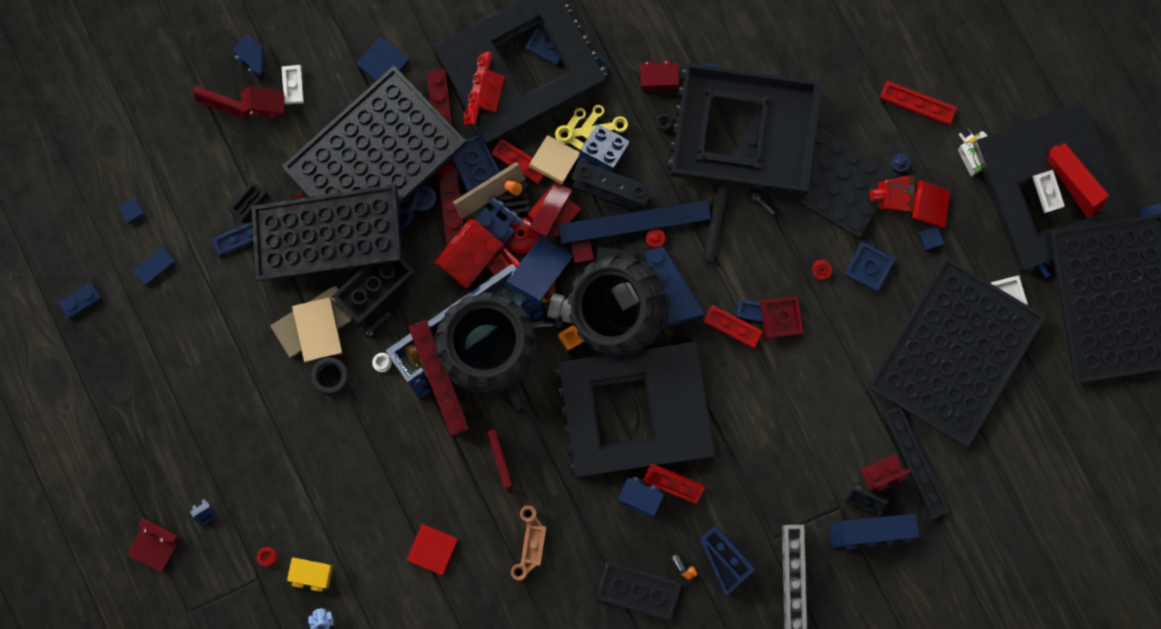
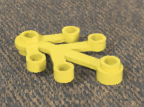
M594 106L592 114L581 128L574 129L577 123L586 116L584 109L577 108L567 126L563 125L557 128L555 132L556 140L563 144L570 143L580 150L584 144L575 137L583 136L588 139L595 128L592 125L604 114L603 106ZM599 108L602 112L597 114L595 110ZM578 112H583L582 117H578L576 114ZM616 117L613 123L602 124L601 126L610 131L615 130L617 133H623L628 128V122L624 117ZM622 123L624 127L619 129L617 124ZM567 133L568 137L563 138L561 137V134Z

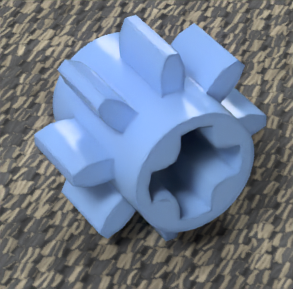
M317 609L313 611V616L308 617L311 629H329V626L334 625L331 612H327L325 609Z

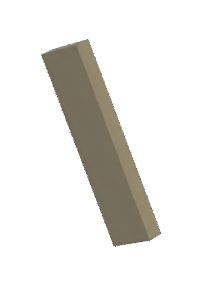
M515 162L453 201V204L459 216L463 219L489 203L492 197L497 198L505 193L504 186L507 181L520 183L525 180V176L519 164Z

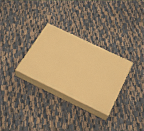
M330 297L292 306L305 363L343 354Z

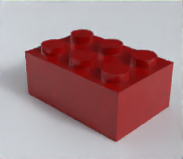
M469 219L434 261V264L461 287L468 288L503 244L479 222Z

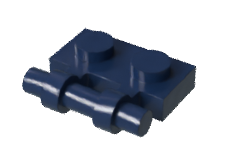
M492 197L489 203L494 209L490 211L488 208H484L476 221L505 246L516 232L511 227V224L514 222L519 226L523 220L518 216L517 212L511 211L504 206V202ZM499 212L508 217L505 222L497 216Z

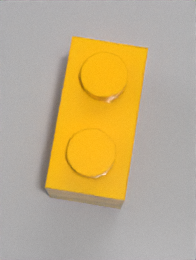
M292 557L287 581L292 582L291 586L303 588L305 584L310 585L311 590L322 592L323 588L328 589L333 566Z

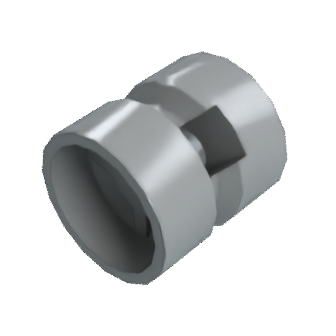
M553 293L547 317L556 320L561 317L564 322L571 323L569 317L571 308L568 305V299H565L563 295Z

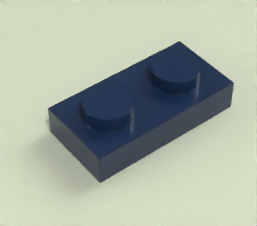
M90 282L59 301L58 304L66 317L71 319L102 298L93 283Z

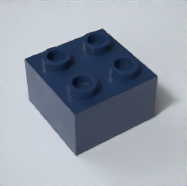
M636 477L628 478L618 498V503L653 519L664 496L661 493V489L653 485L649 488L643 485L644 481Z

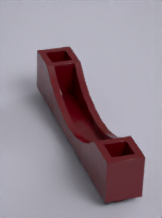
M427 319L409 326L408 328L450 435L452 436L469 429L449 376L442 368L437 357L436 342Z

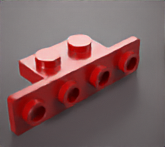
M490 51L482 53L477 61L478 69L473 77L474 86L468 97V101H470L468 109L464 113V125L466 126L475 124L479 108L492 113L497 111L505 76L488 70L492 57V52Z

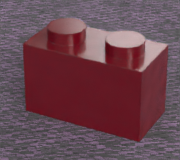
M647 61L644 64H640L641 91L678 90V63L664 61L663 63L655 64L653 61Z
M248 87L241 91V113L249 114V117L264 116L268 120H275L284 114V92Z

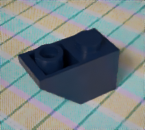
M247 34L232 49L235 53L234 58L241 65L245 63L249 67L247 70L251 75L263 79L264 50L257 41Z

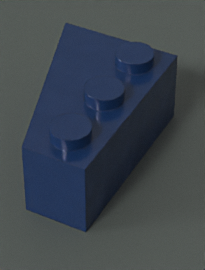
M714 525L700 538L725 596L756 569L717 525Z

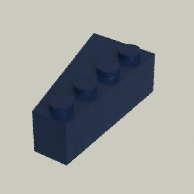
M660 247L644 252L646 264L651 266L654 273L661 277L665 284V294L669 295L670 306H667L666 315H668L665 324L666 328L703 318V310L665 249Z
M916 514L847 520L829 524L832 548L846 546V549H854L862 544L865 547H873L879 542H882L883 545L895 544L894 541L901 540V544L912 543L913 538L919 537Z

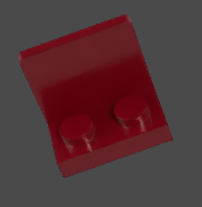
M896 454L860 470L870 490L875 489L876 492L889 487V483L892 481L895 485L907 479V474L911 472L910 469L904 471Z
M142 518L138 524L142 529L128 555L163 572L181 537Z

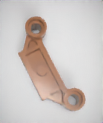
M525 506L520 512L521 518L526 521L527 526L521 563L513 566L511 570V575L515 580H523L535 566L541 565L546 527L541 525L532 506ZM527 511L532 512L530 518L525 517ZM518 569L523 570L521 576L516 575Z

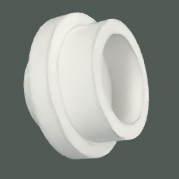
M379 353L373 358L372 364L375 370L386 372L390 369L392 360L388 354Z

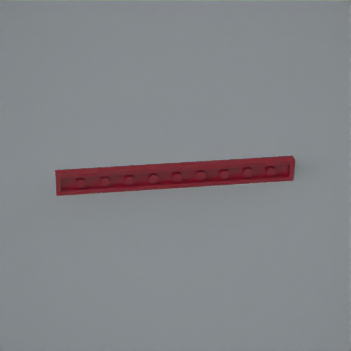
M446 69L427 71L430 104L452 126ZM451 159L438 170L446 246L464 226L463 219L459 216L453 204V201L460 198L458 172Z

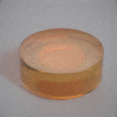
M413 345L404 348L405 356L411 365L420 362L419 353Z

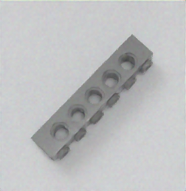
M804 525L782 526L784 629H807Z

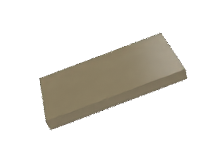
M335 285L309 302L330 297L338 330L351 322V320L332 302V295L338 291ZM293 312L270 325L290 358L302 352Z

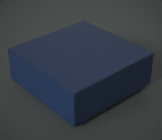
M135 197L118 206L128 224L145 214Z
M938 226L918 233L925 251L944 244Z

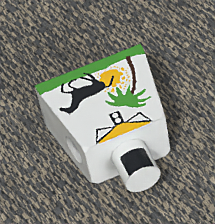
M967 128L959 134L964 144L960 146L958 151L972 177L982 170L972 142L987 135L982 131L974 136Z

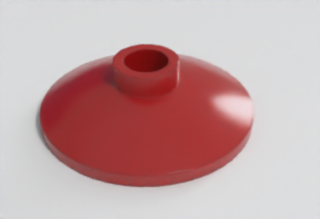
M520 217L523 222L519 226L514 222L511 224V227L516 232L505 246L514 253L526 254L529 253L540 236L530 232L529 228L533 222L532 219ZM519 231H524L525 233L522 237L517 234Z

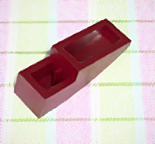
M555 182L529 228L530 232L545 239L548 238L572 193L571 189Z

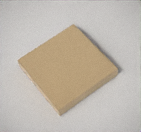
M547 135L530 162L529 167L563 184L577 161L579 152Z

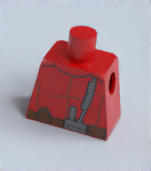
M914 175L878 182V189L870 191V200L879 201L880 209L913 212L915 204Z

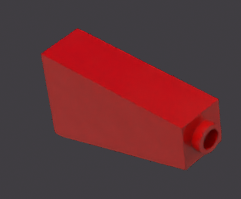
M1065 143L1061 146H1054L1049 151L1047 161L1089 219L1105 207L1109 195Z

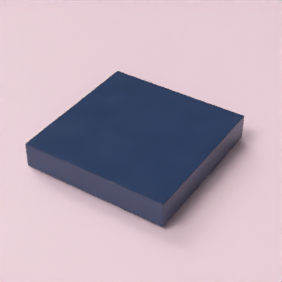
M539 23L527 42L525 50L557 67L561 58L544 27Z
M380 36L356 64L377 81L393 65L401 71L407 65L409 59Z
M862 241L844 276L878 293L896 259Z

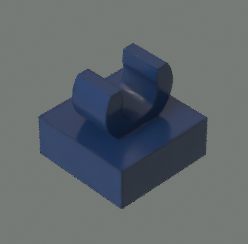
M204 499L202 500V505L199 507L193 505V510L190 511L192 517L200 526L218 517L216 511Z

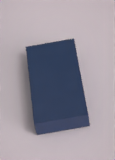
M162 247L134 269L133 272L147 286L172 266L175 261Z
M739 299L736 318L763 323L760 302Z

